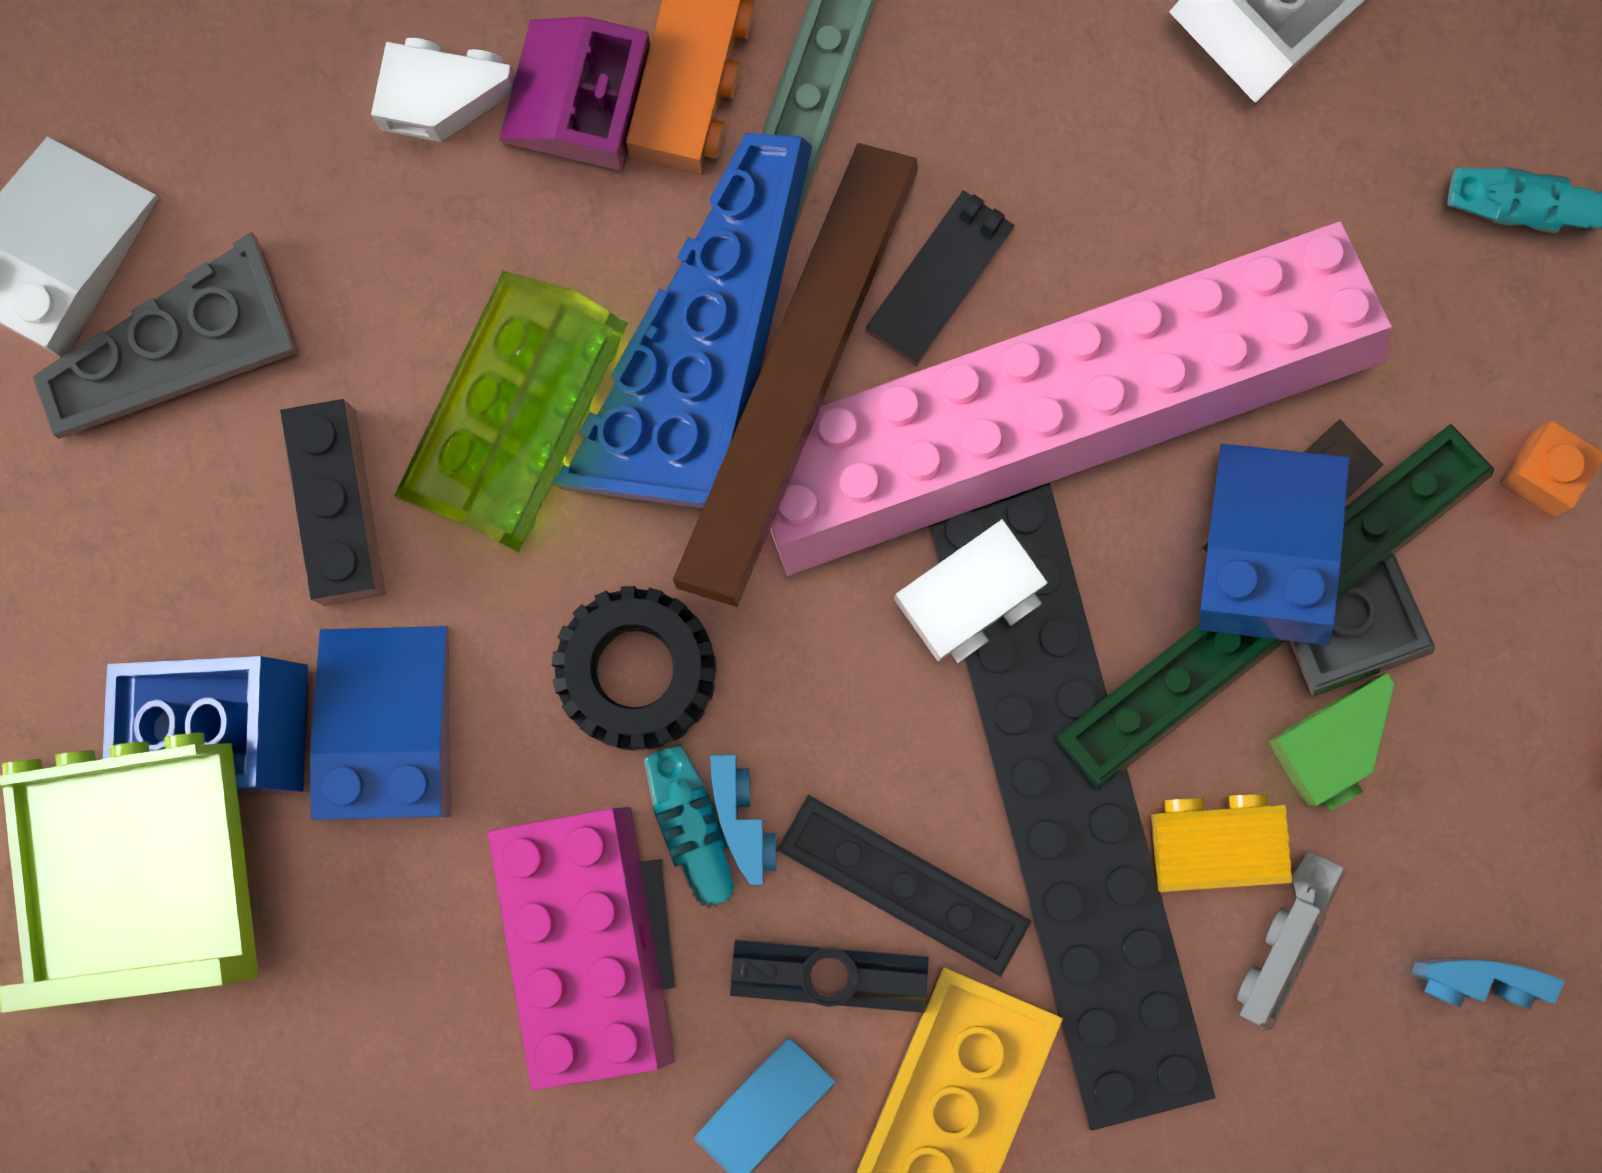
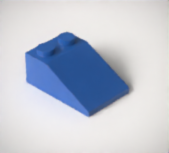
M1231 444L1220 445L1200 607L1199 630L1329 645L1334 627L1340 573L1349 457Z
M447 626L320 629L310 748L311 820L451 817Z
M263 656L107 664L103 759L110 758L109 746L148 741L150 751L165 749L164 737L202 732L204 733L205 744L232 743L238 794L303 792L308 664Z

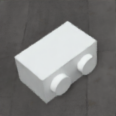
M1002 519L895 594L894 600L938 662L951 653L956 662L959 663L989 642V639L983 632L987 627L1003 616L1009 625L1012 626L1039 607L1042 603L1036 593L1043 589L1048 582Z

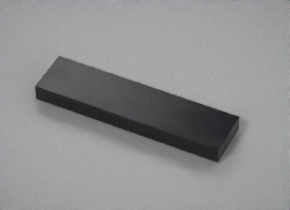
M807 795L777 849L782 854L999 977L1004 973L1032 922L1030 919L810 795Z

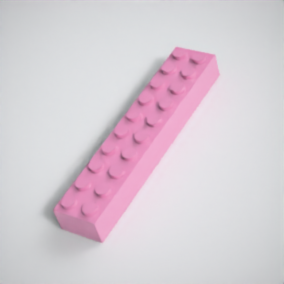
M1341 221L820 406L770 527L786 575L790 576L1386 362L1392 326Z

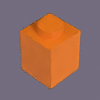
M1551 420L1532 431L1500 484L1551 517H1555L1574 508L1600 467L1602 452Z

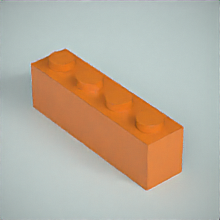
M662 0L626 140L630 158L701 175L703 174L706 158H718L726 123L716 119L722 97L732 99L734 96L741 62L731 59L737 37L748 39L755 12V2L749 0Z

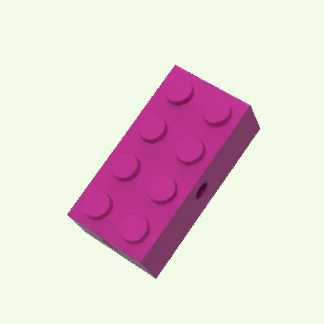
M631 807L605 809L488 831L531 1091L658 1070L675 1062Z

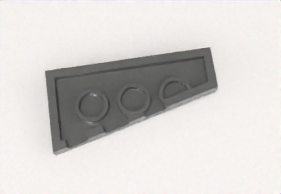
M250 232L233 243L234 248L210 264L207 262L203 263L185 275L186 279L157 299L150 298L132 310L131 313L133 315L105 333L100 331L34 375L33 379L53 436L59 439L297 354L257 237Z

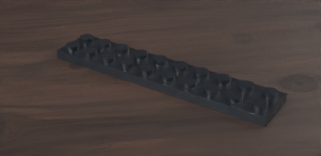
M1049 482L929 525L928 527L939 564L1003 519L1048 582L1043 589L1036 593L1042 603L1039 607L1012 626L1009 625L1003 616L987 627L983 632L989 639V642L965 658L964 662L1058 1016L1063 1018L1061 1028L1087 1126L1090 1131L1215 1099L1216 1097L1161 893L1158 891L1157 878L1127 768L1098 790L1057 741V736L1106 698L1107 693Z

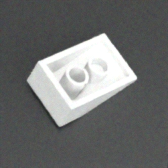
M1179 0L1169 12L1256 103L1366 0Z
M47 136L0 191V325L59 357L69 353L159 197Z

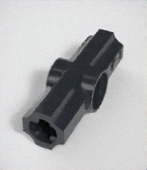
M735 939L730 996L815 1003L825 1007L849 1006L924 1013L929 957L842 949L834 946L820 947ZM823 958L838 959L848 970L846 985L842 990L833 994H825L818 991L811 982V970L816 962Z

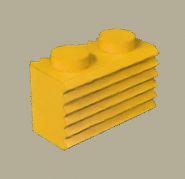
M1267 793L1229 796L1230 809L1204 810L1203 798L1165 800V813L1150 814L1154 871L1157 878L1158 891L1168 892L1292 883L1286 806H1268Z

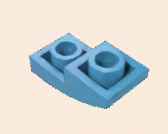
M710 755L715 804L729 849L749 884L763 885L764 871H776V833H764L763 819L738 820V807H750V768H738L737 755Z
M1435 958L1416 961L1411 971V974L1428 981L1424 990L1425 993L1460 1008L1465 997L1485 1002L1493 982L1498 983L1494 995L1523 1008L1531 1010L1534 1000L1555 1005L1565 982L1562 979L1526 967L1472 958Z
M789 1037L726 1101L697 1133L694 1140L727 1173H753L785 1141L788 1133L833 1089L836 1081Z

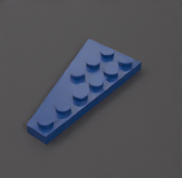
M755 133L745 134L709 198L712 209L695 240L688 237L677 256V259L682 262L666 291L659 288L611 374L615 384L598 414L590 412L579 432L585 436L569 466L561 464L551 482L553 485L568 491L696 508L704 507L760 374L812 150V145L803 137Z

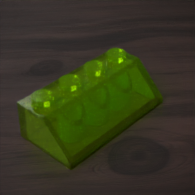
M502 271L394 497L483 539L519 553L526 536L531 532L536 523L537 513L554 478L563 467L564 457L581 421L590 410L592 398L603 375L617 354L619 342L628 323L575 290Z

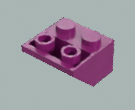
M586 16L530 20L499 138L500 142L622 171L627 153L626 140L651 45L648 31Z

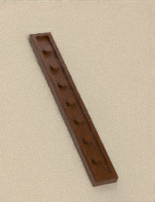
M857 143L673 577L676 589L738 607L917 174L918 165L915 157Z

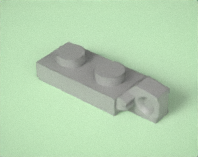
M1308 852L1293 873L1292 883L1297 899L1291 911L1281 908L1276 915L1266 937V943L1273 946L1262 969L1256 966L1250 969L1238 993L1237 1001L1245 1004L1240 1016L1246 1021L1266 1031L1273 1029L1327 918L1325 914L1346 873L1339 865Z

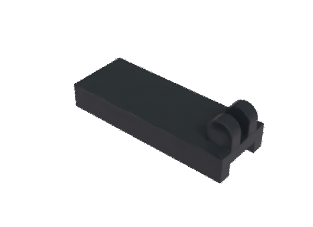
M964 190L865 328V332L916 367L1015 227L1014 224L1005 219L1006 215L996 208L990 209L984 204L985 201L975 194L970 195Z

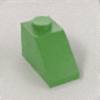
M1388 673L1375 676L1267 740L1307 807L1318 806L1325 802L1329 811L1363 792L1358 781L1374 771L1395 685Z

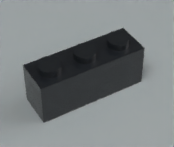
M344 399L280 410L310 599L326 606L386 595L356 410Z

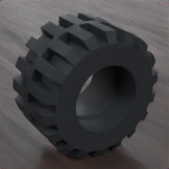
M623 586L620 591L609 593L606 590L595 595L596 600L587 606L581 604L572 613L575 617L567 627L563 625L557 637L560 643L557 652L553 651L552 666L555 667V679L552 680L555 692L563 703L562 708L568 717L580 727L579 729L590 737L620 749L636 751V749L651 750L663 747V744L672 740H678L687 734L686 731L695 722L698 723L702 718L709 700H712L715 689L716 658L712 648L713 645L698 617L677 598L673 599L665 595L663 591L650 587L648 590L637 589L635 586ZM631 631L646 632L660 639L668 648L673 660V677L668 689L658 700L642 707H627L611 700L603 691L597 674L598 660L604 648L617 636Z

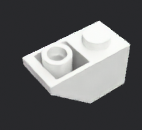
M407 38L405 45L386 42L371 116L380 131L442 142L510 97L515 80L511 65L503 64L504 58L500 55L484 50H468L465 57L442 52L443 47L441 45L420 38Z

